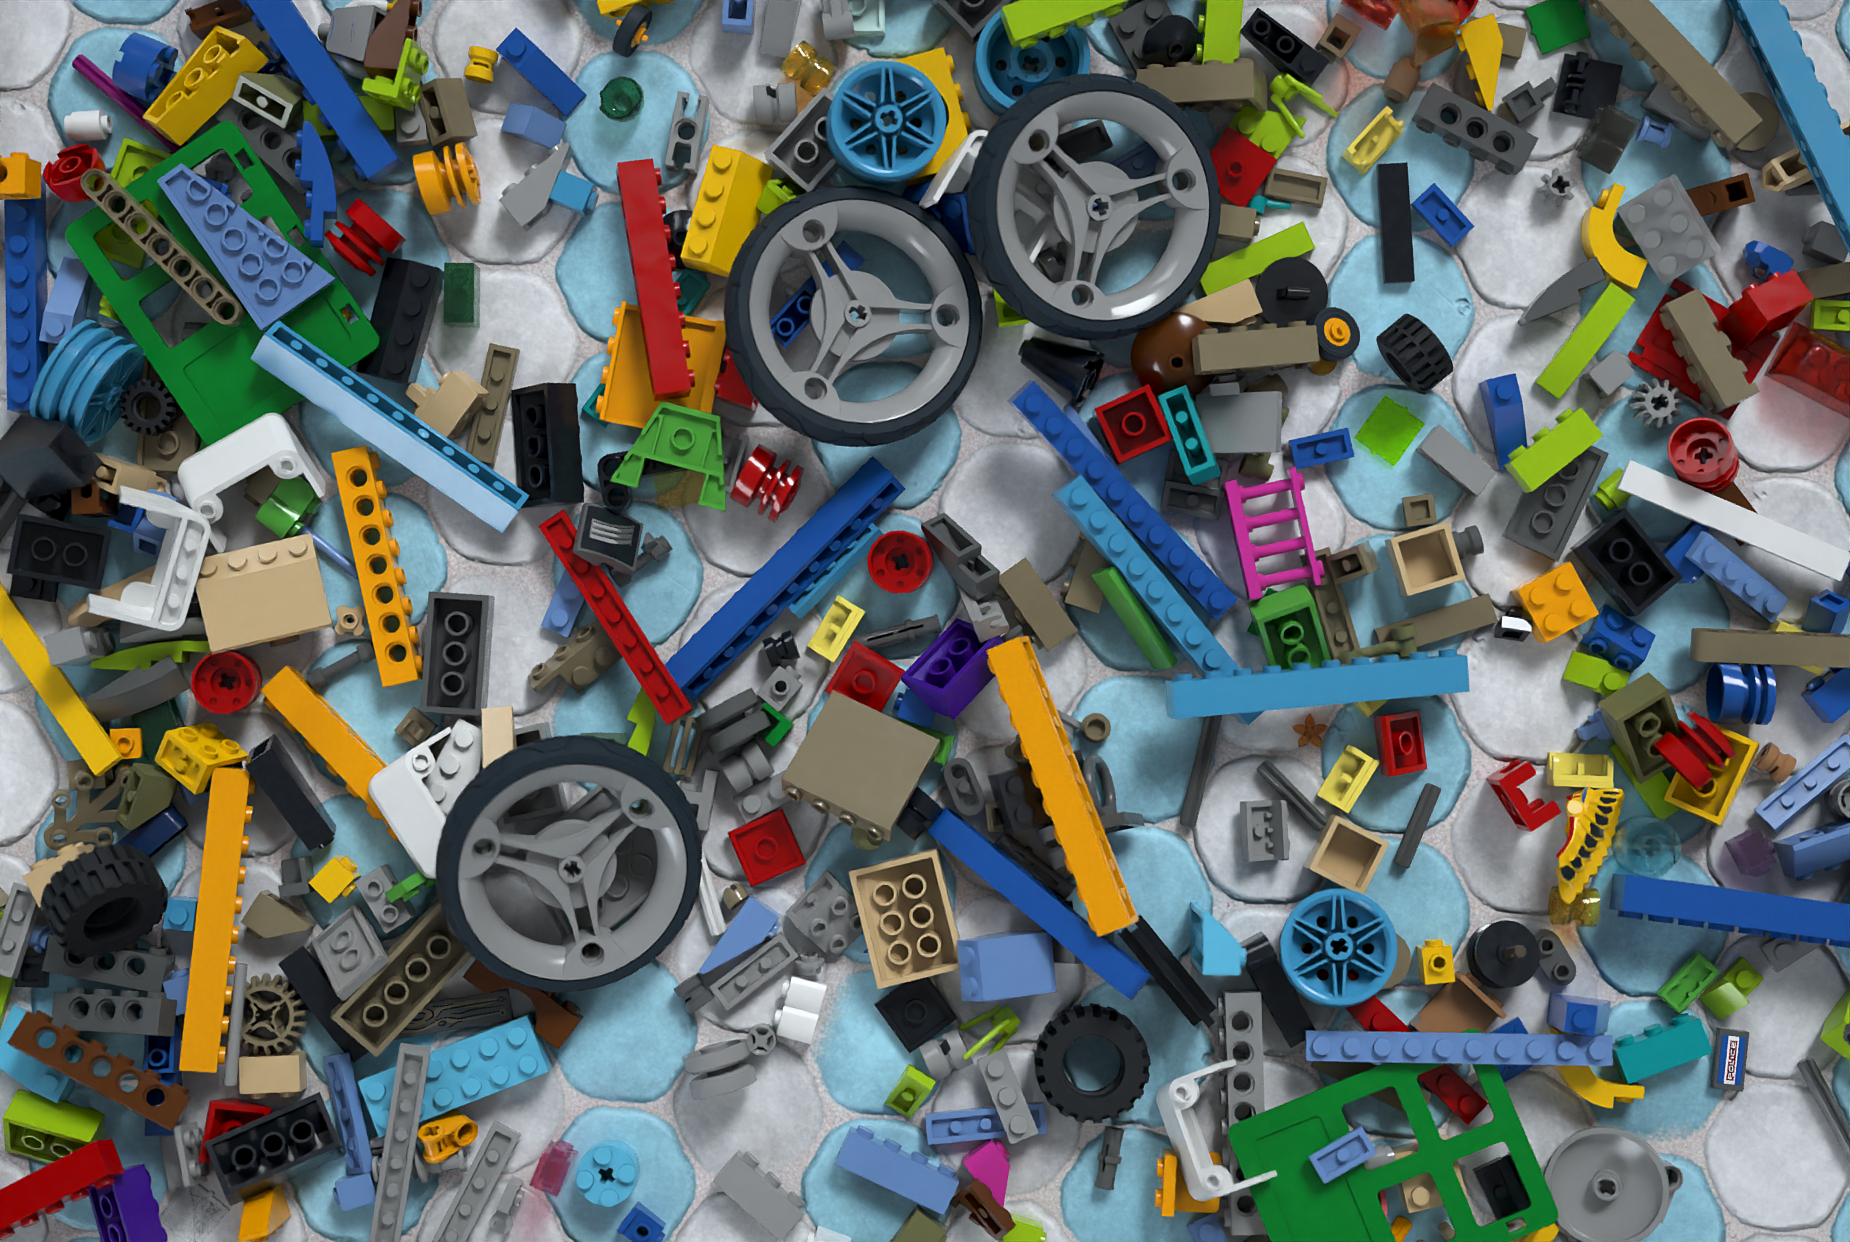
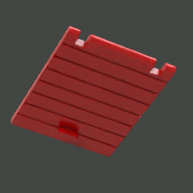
M1675 278L1670 287L1677 291L1678 295L1676 298L1668 294L1663 296L1635 342L1636 345L1643 348L1642 353L1638 355L1630 350L1627 357L1633 365L1660 381L1668 380L1670 387H1677L1680 393L1702 405L1700 400V394L1702 393L1697 383L1693 384L1686 372L1688 365L1684 357H1680L1676 353L1673 346L1675 339L1670 329L1666 330L1663 327L1659 317L1662 306L1695 290ZM1702 294L1718 320V326L1715 327L1717 332L1722 331L1728 336L1732 343L1731 355L1737 360H1742L1747 368L1745 379L1749 385L1752 384L1779 339L1770 335L1741 349L1722 322L1730 310ZM1740 403L1717 413V415L1728 421Z

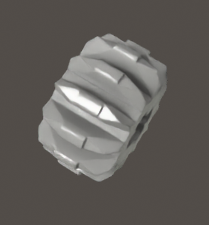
M1657 378L1650 379L1649 385L1645 382L1638 385L1640 391H1634L1631 394L1637 402L1630 404L1629 408L1638 409V413L1633 416V419L1639 420L1644 418L1642 426L1647 428L1653 424L1656 430L1661 429L1663 423L1667 426L1673 424L1672 416L1677 417L1681 413L1674 406L1682 404L1683 401L1680 398L1674 399L1673 395L1679 391L1678 388L1675 387L1668 390L1669 381L1664 380L1659 384ZM1655 398L1659 400L1657 404L1661 405L1656 410L1652 407L1655 404H1651V400Z

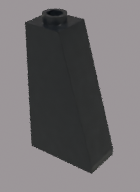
M274 734L251 749L245 763L246 769L307 849L311 851L317 846L319 849H322L334 840L336 824L278 737Z

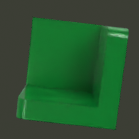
M765 702L759 711H765L772 725L758 733L774 748L795 724L784 714L778 712Z

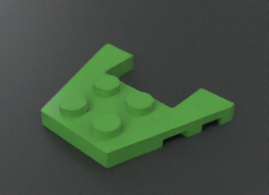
M661 401L641 431V435L613 474L611 481L638 489L646 459L706 474L698 505L725 512L727 507L721 417Z

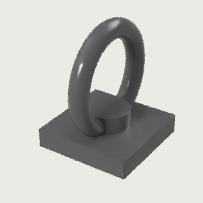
M1097 754L1088 755L1083 763L1082 775L1105 834L1144 826L1142 814L1124 811L1117 813L1115 788L1109 768L1101 756ZM1095 769L1102 784L1104 807L1101 806L1096 791Z

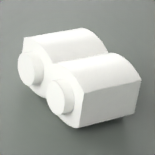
M792 975L791 981H784L780 997L786 999L783 1010L777 1009L772 1025L778 1028L776 1035L811 1044L827 987L826 983Z

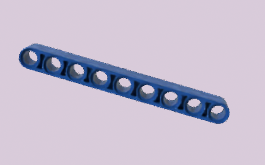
M945 807L927 831L931 836L1122 995L1133 1000L1151 977L1146 969L1105 935L1098 937L1096 931L1090 928L1088 921L956 812Z

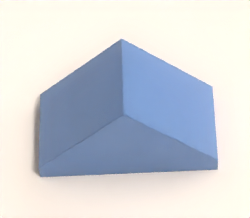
M510 103L500 131L551 150L554 146L560 144L567 124L534 106Z

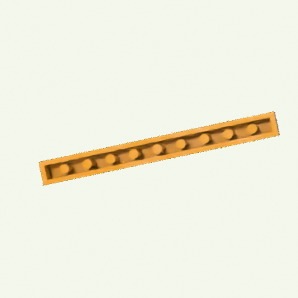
M1017 637L986 650L989 656L987 658L988 667L994 675L996 674L1000 685L998 686L999 695L1003 702H1007L1011 713L1009 715L1010 723L1013 729L1018 731L1021 738L1020 748L1022 754L1026 759H1029L1033 769L1031 771L1032 780L1036 787L1040 788L1044 797L1042 800L1043 808L1046 814L1051 816L1055 828L1053 832L1058 844L1063 846L1066 854V867L1071 874L1073 873L1077 882V895L1080 901L1085 903L1088 910L1087 920L1090 928L1096 931L1099 937L1139 921L1029 637Z
M221 766L214 768L212 771L179 1070L217 1073L218 1064L224 1065L226 1047L220 1046L221 1034L227 1035L229 1016H223L225 1004L231 1005L233 986H227L228 974L234 975L236 956H230L231 944H238L239 926H234L235 914H241L243 896H237L238 884H244L246 866H240L241 854H248L249 836H244L245 824H251L253 806H247L248 794H254L256 780L250 776L246 768Z

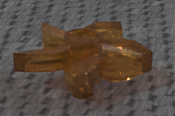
M1309 713L1305 718V725L1297 724L1292 726V729L1301 735L1298 740V748L1306 746L1309 742L1313 746L1321 748L1322 739L1319 734H1322L1328 726L1324 724L1315 725L1314 718Z

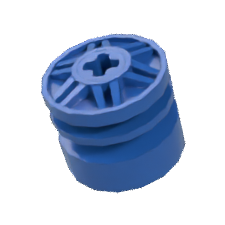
M1713 662L1710 666L1706 683V706L1711 722L1714 724H1736L1741 719L1747 725H1753L1754 722L1756 725H1768L1770 723L1776 703V682L1771 665L1744 664L1741 668L1738 663Z

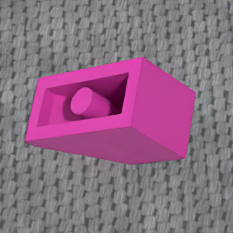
M987 1139L963 1156V1163L975 1179L978 1178L981 1183L989 1187L994 1199L1000 1206L1004 1207L1010 1169L1007 1157L1011 1154L1001 1140L995 1142L994 1139Z

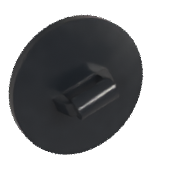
M1286 257L1272 262L1259 276L1255 288V294L1263 311L1261 316L1268 324L1276 323L1277 328L1288 327V323L1295 321H1306V326H1308L1312 317L1326 308L1328 301L1327 284L1320 270L1311 262L1298 257Z

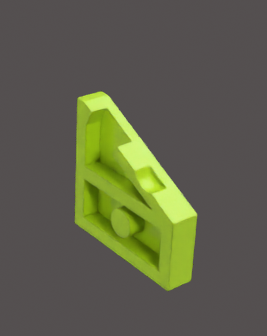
M1243 106L1241 112H1238L1228 125L1276 159L1279 158L1297 134L1283 113L1269 110L1267 112H1256V108ZM1292 115L1300 128L1307 121L1304 117Z

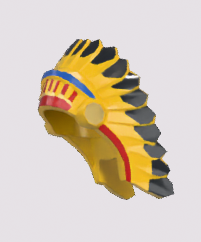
M1586 787L1581 791L1566 796L1567 824L1564 832L1567 840L1565 845L1556 854L1559 866L1555 868V872L1558 877V889L1561 900L1567 905L1575 899L1576 895L1582 893L1583 886H1587L1589 883V877H1594L1598 873L1597 869L1601 868L1602 859L1608 857L1607 849L1612 847L1611 838L1616 835L1615 827L1619 825L1620 807L1623 806L1624 792L1622 789L1604 788L1594 790Z

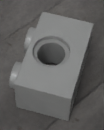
M388 864L380 866L354 882L386 934L418 915L410 900L404 901L401 897L391 903L385 892L399 883Z

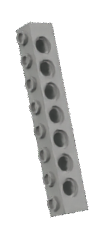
M1258 989L1222 990V998H1217V1014L1222 1016L1223 1028H1218V1045L1223 1046L1224 1058H1219L1218 1063L1235 1059L1237 1064L1219 1071V1075L1224 1076V1088L1219 1090L1220 1106H1225V1118L1220 1119L1221 1136H1226V1148H1221L1222 1166H1227L1234 1184L1245 1181V1178H1238L1236 1176V1171L1240 1165L1229 1141L1228 1130L1234 1123L1265 1111L1261 992ZM1237 1014H1244L1247 1018L1245 1026L1240 1029L1233 1028V1017ZM1239 1044L1246 1045L1248 1049L1247 1054L1240 1059L1234 1058L1232 1054L1234 1047ZM1240 1074L1247 1075L1248 1084L1241 1089L1235 1088L1233 1085L1235 1077ZM1242 1104L1248 1105L1249 1113L1245 1118L1240 1119L1234 1116L1237 1106ZM1249 1187L1223 1195V1197L1228 1196V1208H1223L1224 1227H1229L1232 1235H1268L1253 1197L1249 1207L1239 1208L1237 1206V1201L1241 1196L1249 1195L1252 1197Z

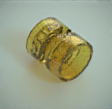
M803 40L791 51L780 70L792 80L800 79V87L811 97H815L829 83L837 67L824 56L817 58L818 52L815 51V48Z
M1553 886L1550 891L1548 905L1550 923L1552 925L1570 926L1572 922H1575L1580 927H1596L1600 915L1598 890L1596 888H1583L1582 893L1576 895L1575 899L1567 905L1561 900L1558 886Z

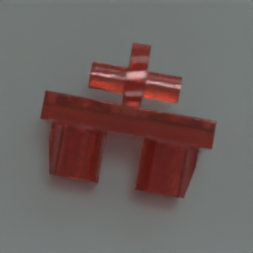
M1398 0L1341 1V4L1385 31L1403 5Z

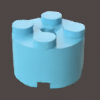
M606 1140L592 1145L580 1160L576 1172V1183L583 1196L590 1202L605 1207H612L624 1201L632 1193L640 1177V1165L637 1154L632 1147L620 1140ZM609 1167L614 1170L612 1176H604L605 1170Z

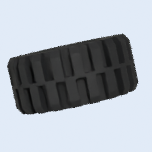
M111 844L107 848L100 846L93 848L92 852H83L77 855L78 858L72 862L69 860L63 864L62 869L59 872L56 871L51 876V883H46L41 897L40 906L42 913L59 946L71 954L83 957H93V955L106 956L109 952H119L124 950L125 946L140 941V937L143 935L147 936L153 930L154 924L160 922L162 913H165L168 903V890L150 857L144 851L129 845L122 847L119 844Z
M1090 1003V1006L1079 1004L1073 1006V1009L1065 1012L1063 1010L1058 1013V1017L1053 1021H1049L1044 1027L1045 1031L1043 1034L1039 1035L1037 1049L1034 1052L1035 1073L1041 1091L1052 1107L1055 1106L1059 1113L1066 1117H1074L1078 1122L1085 1123V1120H1090L1096 1124L1103 1123V1119L1110 1118L1112 1121L1119 1118V1113L1124 1110L1128 1112L1134 1107V1101L1137 1098L1141 1099L1145 1092L1143 1090L1144 1085L1149 1081L1150 1074L1148 1071L1151 1064L1147 1051L1148 1047L1144 1038L1127 1016L1120 1014L1116 1009L1109 1006L1106 1008ZM1087 1035H1097L1106 1038L1116 1047L1120 1057V1068L1116 1078L1106 1087L1094 1091L1083 1090L1072 1084L1065 1074L1063 1065L1068 1047L1075 1040Z

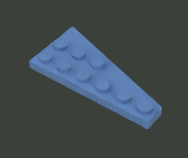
M179 164L156 180L260 330L265 331L337 281L335 277L184 164Z

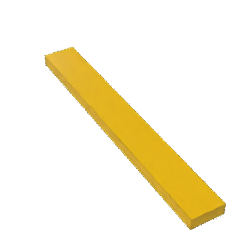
M0 581L1 640L94 775L100 777L122 760L123 756L61 667L51 666L45 644Z

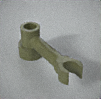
M1283 406L1281 428L1289 413V408ZM1245 453L1240 463L1238 474L1248 478L1253 476L1268 482L1274 470V465L1268 463L1272 453H1259L1258 456L1252 453Z
M1406 623L1392 627V641L1371 647L1339 652L1341 664H1351V658L1356 657L1372 658L1398 651L1400 657H1407L1409 653L1418 652L1414 638L1417 635L1415 624Z

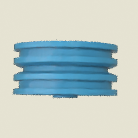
M1000 10L983 28L973 60V78L977 92L984 104L1000 117L1017 100L1044 83L1074 74H1088L1090 68V48L1085 32L1082 28L1078 29L1077 25L1066 29L1067 33L1058 38L1050 39L1049 37L1048 42L1038 39L1039 43L1030 48L1021 49V46L1012 48L1000 16ZM1058 57H1062L1066 62L1065 67L1059 68L1056 66L1055 60ZM998 61L1007 66L1004 71H998L995 68V64ZM1026 62L1029 65H1036L1034 72L1031 69H1024ZM1020 85L1023 88V94L1018 97L1014 96L1012 88Z
M874 62L851 73L837 90L826 117V139L834 159L850 176L869 185L893 186L906 182L918 175L934 157L944 138L946 112L940 93L931 80L922 72L900 62ZM866 92H872L875 95L874 102L864 98ZM903 92L906 96L905 101L897 103L895 101V93ZM886 116H890L893 119L891 121L892 124L888 127L882 125L883 119ZM913 118L921 120L922 125L919 129L910 124ZM851 119H858L861 122V127L853 129L850 125ZM868 145L877 149L875 155H869L866 152ZM898 145L906 146L907 153L905 155H899L896 152Z
M93 320L81 322L60 341L46 361L31 396V416L66 422L88 447L95 444L107 434L120 418L119 412H122L123 409L119 407V402L124 401V398L121 397L123 392L128 393L129 389L127 387L130 385L135 386L137 385L136 382L140 381L145 363L144 350L136 344H131L124 337L116 336L113 331L102 327Z
M1347 889L1323 890L1300 902L1287 918L1279 941L1280 964L1291 986L1308 1001L1329 1008L1351 1007L1371 998L1388 981L1397 960L1398 944L1396 932L1386 912L1369 897ZM1324 916L1327 919L1328 925L1325 928L1317 926L1316 920L1318 917ZM1353 916L1358 919V926L1356 928L1348 927L1347 919ZM1341 940L1345 943L1343 948L1347 949L1346 953L1340 952L1338 955H1335L1330 944L1331 942L1337 943ZM1310 943L1313 946L1312 953H1303L1301 949L1302 944ZM1365 943H1371L1374 946L1372 954L1367 955L1363 952L1362 947ZM1320 969H1325L1328 972L1327 980H1320L1317 977V972ZM1349 970H1357L1359 978L1355 981L1350 980L1347 976Z

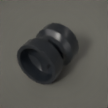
M791 630L782 633L776 640L772 637L762 640L772 668L781 665L783 659L793 661L800 658Z

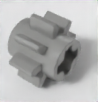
M1558 168L1552 170V178L1547 174L1541 177L1545 184L1537 192H1543L1546 197L1544 199L1545 204L1549 201H1555L1556 206L1559 207L1563 204V197L1569 201L1574 198L1570 190L1578 184L1571 181L1569 177L1571 175L1570 171L1563 174L1559 172ZM1556 182V185L1562 186L1563 190L1559 192V190L1557 188H1553L1552 185Z

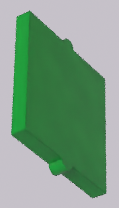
M1546 0L1524 9L1532 29L1530 34L1534 35L1541 55L1591 36L1584 18L1586 12L1581 10L1578 0Z

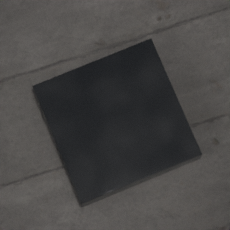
M929 977L902 983L874 1004L909 1053L958 1018Z

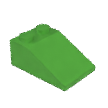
M1304 583L1247 603L1268 666L1281 665V670L1292 669L1293 663L1310 662L1311 667L1322 666L1321 661L1331 660L1314 599Z

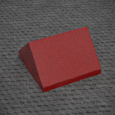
M1420 710L1373 716L1381 775L1396 776L1426 770L1427 762Z
M235 1097L210 1101L198 1161L212 1163L204 1142L270 1114L271 1108Z

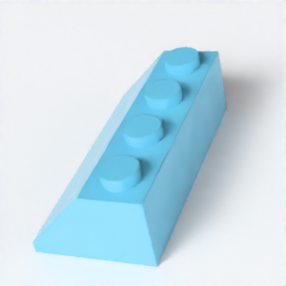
M1190 902L1191 963L1203 975H1241V967L1246 966L1245 948H1242L1240 943L1208 911L1197 902Z

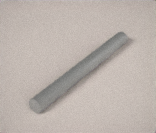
M235 963L224 1085L228 1086L237 1085L248 964Z

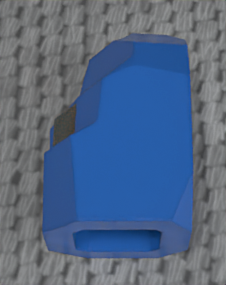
M1753 240L1747 243L1742 250L1745 264L1750 267L1752 276L1762 282L1776 272L1784 274L1790 271L1794 264V260L1788 254L1760 241Z

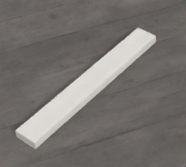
M1631 460L1627 461L1616 489L1837 582H1841L1850 561V553Z

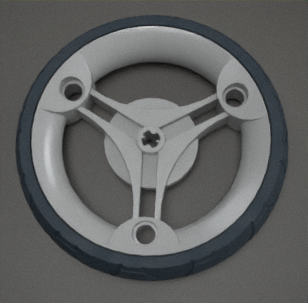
M1086 73L1061 77L1060 79L1044 83L1021 97L990 129L979 149L970 175L967 194L968 227L973 249L986 278L1006 304L1019 315L1051 333L1073 339L1098 341L1125 337L1154 325L1176 310L1189 297L1204 275L1215 249L1220 225L1221 200L1217 173L1211 154L1199 132L1197 133L1195 125L1179 107L1160 92L1132 79L1110 74L1090 73L1088 75ZM1089 119L1107 120L1121 124L1140 135L1159 156L1155 175L1141 179H1130L1118 167L1106 162L1093 161L1078 164L1055 144L1059 127L1071 122ZM1030 136L1034 137L1037 142L1035 151L1029 148L1028 141ZM1047 155L1066 172L1061 178L1043 160ZM1030 164L1042 176L1053 193L1051 199L1052 221L1060 237L1067 243L1066 268L1063 281L1053 283L1040 273L1027 256L1017 233L1014 217V195L1022 166ZM1174 175L1178 180L1177 189L1173 186L1172 182ZM1155 182L1159 195L1139 201L1135 188ZM1163 201L1169 208L1174 210V220L1168 244L1154 268L1138 283L1122 291L1104 295L1095 286V282L1105 252L1116 249L1130 237L1137 224L1139 212L1157 202ZM1097 203L1098 210L1093 212L1092 205ZM1082 252L1088 253L1083 279L1076 280ZM1075 289L1080 295L1077 304H1074L1072 300V292Z
M848 185L821 188L817 191H811L795 197L774 209L750 232L733 262L725 292L724 321L728 348L734 365L750 393L765 410L788 428L808 438L836 446L873 447L885 445L912 436L934 423L950 408L966 386L978 358L983 332V311L981 309L982 301L974 271L956 239L933 215L917 204L897 194L873 187ZM803 231L811 232L815 236V243L806 241ZM855 231L875 235L894 244L904 251L920 268L931 287L934 298L929 304H917L895 299L887 285L877 277L862 271H851L836 253L830 238L834 232ZM819 250H821L835 274L828 278L815 255ZM789 258H803L810 269L817 287V291L810 304L809 321L812 332L818 341V346L808 370L794 373L782 358L772 335L769 303L775 279L785 262ZM853 311L858 314L856 322L851 319L853 314L850 313ZM899 313L923 314V324L899 323ZM938 313L945 317L947 326L939 324L937 321ZM925 334L926 339L934 349L922 372L908 386L889 397L876 401L846 402L839 400V396L832 384L847 361L861 362L878 356L890 346L896 335ZM828 352L836 357L837 360L825 379L815 372ZM806 386H811L816 390V399H810L806 395Z
M567 735L539 739L510 750L493 760L466 785L455 800L443 825L437 847L435 873L438 897L444 916L460 943L478 962L498 976L524 987L548 992H574L595 989L615 983L634 974L639 968L645 967L659 956L680 932L685 924L684 921L688 919L694 906L701 882V836L693 809L679 785L676 784L674 779L664 769L641 752L627 745L595 736ZM566 782L598 784L615 790L618 800L607 810L588 822L582 820L559 821L545 827L537 835L513 834L498 830L497 822L501 816L516 802L536 790L554 784ZM637 799H646L640 807L631 806L633 801ZM624 812L627 818L606 835L603 830ZM638 825L643 828L652 829L657 846L658 865L650 893L639 910L615 931L599 926L597 900L609 889L615 877L617 868L615 849ZM483 838H487L490 840L489 843L484 847H477L474 845L478 840ZM505 844L527 851L524 857L500 851V846ZM570 861H575L576 865L573 866L571 864V868L565 867L566 863L570 865ZM493 863L507 865L524 872L530 889L541 901L552 907L564 909L570 921L572 933L562 941L561 945L541 943L517 933L507 926L492 908L484 889L482 873L490 868ZM587 906L592 926L578 929L574 909ZM589 943L596 944L591 949H583Z

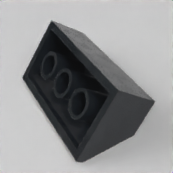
M387 257L370 323L380 337V345L375 352L358 362L356 372L407 386L411 383H416L446 274L438 267L412 260Z
M547 382L511 390L518 488L529 495L522 508L584 503L576 383Z
M320 1092L204 1142L230 1206L345 1156L344 1149Z

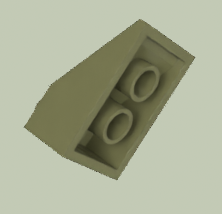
M1648 672L1597 703L1605 725L1638 783L1642 784L1671 766L1654 748L1653 744L1667 731L1679 739L1683 736V733L1677 725L1679 719L1670 693L1655 677Z

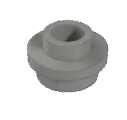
M802 952L794 960V965L797 967V972L801 975H817L821 973V967L824 966V958L818 956L816 952Z

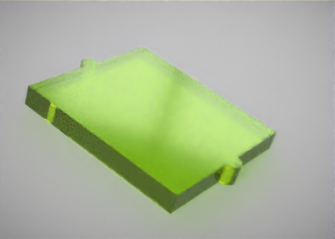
M1384 395L1354 438L1368 447L1372 455L1377 454L1392 466H1395L1425 423L1409 413L1406 406L1401 407Z

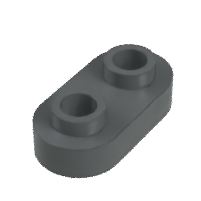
M953 758L945 765L943 774L955 806L964 815H976L984 807L985 799L971 764L963 758ZM954 768H963L964 775L961 778H955L952 774ZM969 794L975 797V803L971 806H967L964 803V797Z
M1547 929L1535 931L1533 935L1540 951L1539 967L1545 977L1551 983L1558 986L1570 984L1576 976V966L1557 934ZM1545 940H1549L1551 943L1548 950L1542 949V942ZM1560 966H1565L1566 973L1563 976H1558L1557 969Z

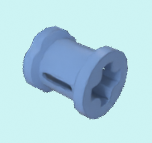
M1644 115L1637 128L1635 141L1641 142L1645 140L1658 144L1661 149H1666L1673 134L1674 124L1670 122L1667 124L1650 120L1649 116Z

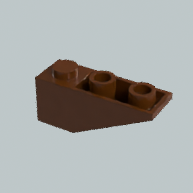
M398 0L368 38L364 68L370 79L375 80L376 76H382L395 82L406 38L412 39L417 43L418 29L416 20L417 17L422 15V0Z
M1748 173L1686 190L1701 217L1755 202Z

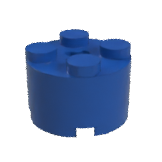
M132 33L119 50L124 55L121 62L115 60L112 81L114 86L122 91L153 104L177 74L174 71V67L178 57V49L146 35Z

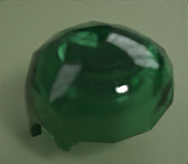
M619 76L610 80L599 93L601 99L599 109L613 121L625 123L634 120L641 114L644 107L643 89L638 82L629 77Z

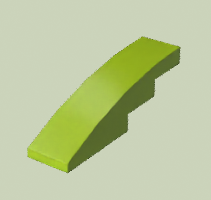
M1611 281L1575 325L1572 333L1555 352L1554 357L1535 379V382L1560 399L1618 325L1635 301V298Z
M208 641L154 643L122 650L91 662L90 668L131 671L140 666L142 671H145L169 655L174 662L189 663L190 651L211 653Z
M642 687L627 717L628 720L637 724L627 746L649 758L657 726L658 711Z

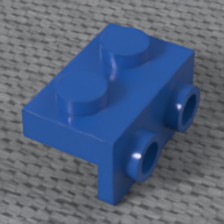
M1604 604L1599 609V614L1596 616L1590 631L1582 637L1580 643L1589 648L1593 653L1610 661L1619 669L1632 673L1645 661L1656 635L1607 604Z

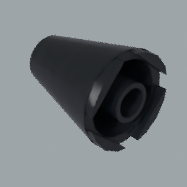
M1033 336L1030 340L1025 339L1018 352V355L1021 356L1020 362L1075 407H1080L1087 400L1083 396L1084 392L1088 389L1093 390L1104 365V360L1100 358L1105 356L1104 353L1097 350Z

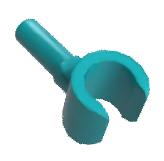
M1256 196L1250 200L1248 208L1257 209L1256 215L1262 216L1265 207L1290 210L1291 202L1272 201L1263 196Z

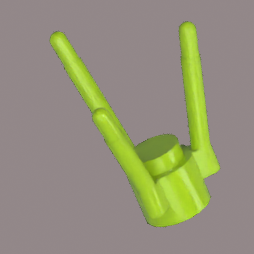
M1285 71L1280 72L1269 86V90L1273 93L1270 100L1279 107L1301 139L1305 138V134L1283 103L1284 100L1290 102L1299 94L1334 118L1339 116L1338 112L1322 102L1323 96L1297 81Z
M1007 1004L1003 1008L996 1005L990 1011L959 1026V1030L963 1031L995 1017L990 1021L995 1028L963 1055L964 1060L970 1058L998 1033L1002 1037L989 1054L999 1051L1008 1039L1018 1031L1016 1027L1022 1022Z

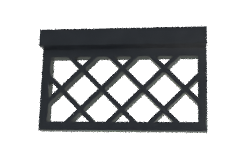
M1139 914V921L1123 927L1118 935L1193 1027L1202 1020L1209 1028L1215 1023L1209 1014L1217 1007L1141 914Z

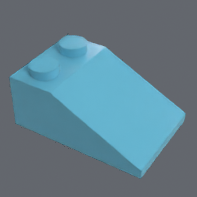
M15 1004L12 1006L0 1031V1069L29 1090L55 1103L69 1098L76 1084L75 1080L7 1044L23 1016L28 1011ZM51 1032L44 1033L39 1039L40 1047H52L56 1042V1035ZM80 1036L78 1037V1038H80L81 1040H83V1041H85V1042H87V1043L90 1042L89 1040H87V1039H85V1038H82V1037H80ZM80 1047L69 1049L66 1054L67 1061L71 1063L80 1061L83 1057V1049Z

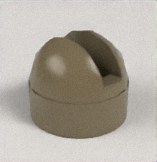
M737 884L730 885V888H725L723 892V900L730 910L735 909L749 898L746 890Z

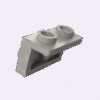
M1286 800L1240 801L1243 862L1289 860L1290 841L1287 824L1289 812Z

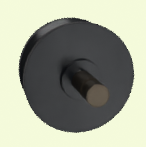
M1504 920L1483 925L1471 935L1467 943L1466 961L1470 972L1483 985L1490 988L1503 989L1522 985L1532 978L1539 965L1540 951L1534 935L1525 926L1515 921Z

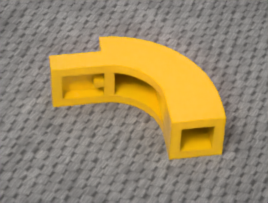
M1614 183L1606 190L1602 189L1596 201V206L1599 208L1592 206L1585 211L1581 224V242L1588 261L1595 257L1598 258L1605 281L1608 283L1612 281L1624 291L1631 292L1638 287L1648 260L1625 251L1615 239L1613 218L1626 187Z
M1551 1028L1550 1033L1565 1035H1583L1563 1032L1558 1028ZM1554 1065L1560 1078L1572 1091L1598 1106L1613 1109L1614 1097L1615 1101L1634 1103V1098L1644 1099L1645 1087L1637 1082L1627 1084L1623 1081L1600 1079L1592 1072L1589 1066Z

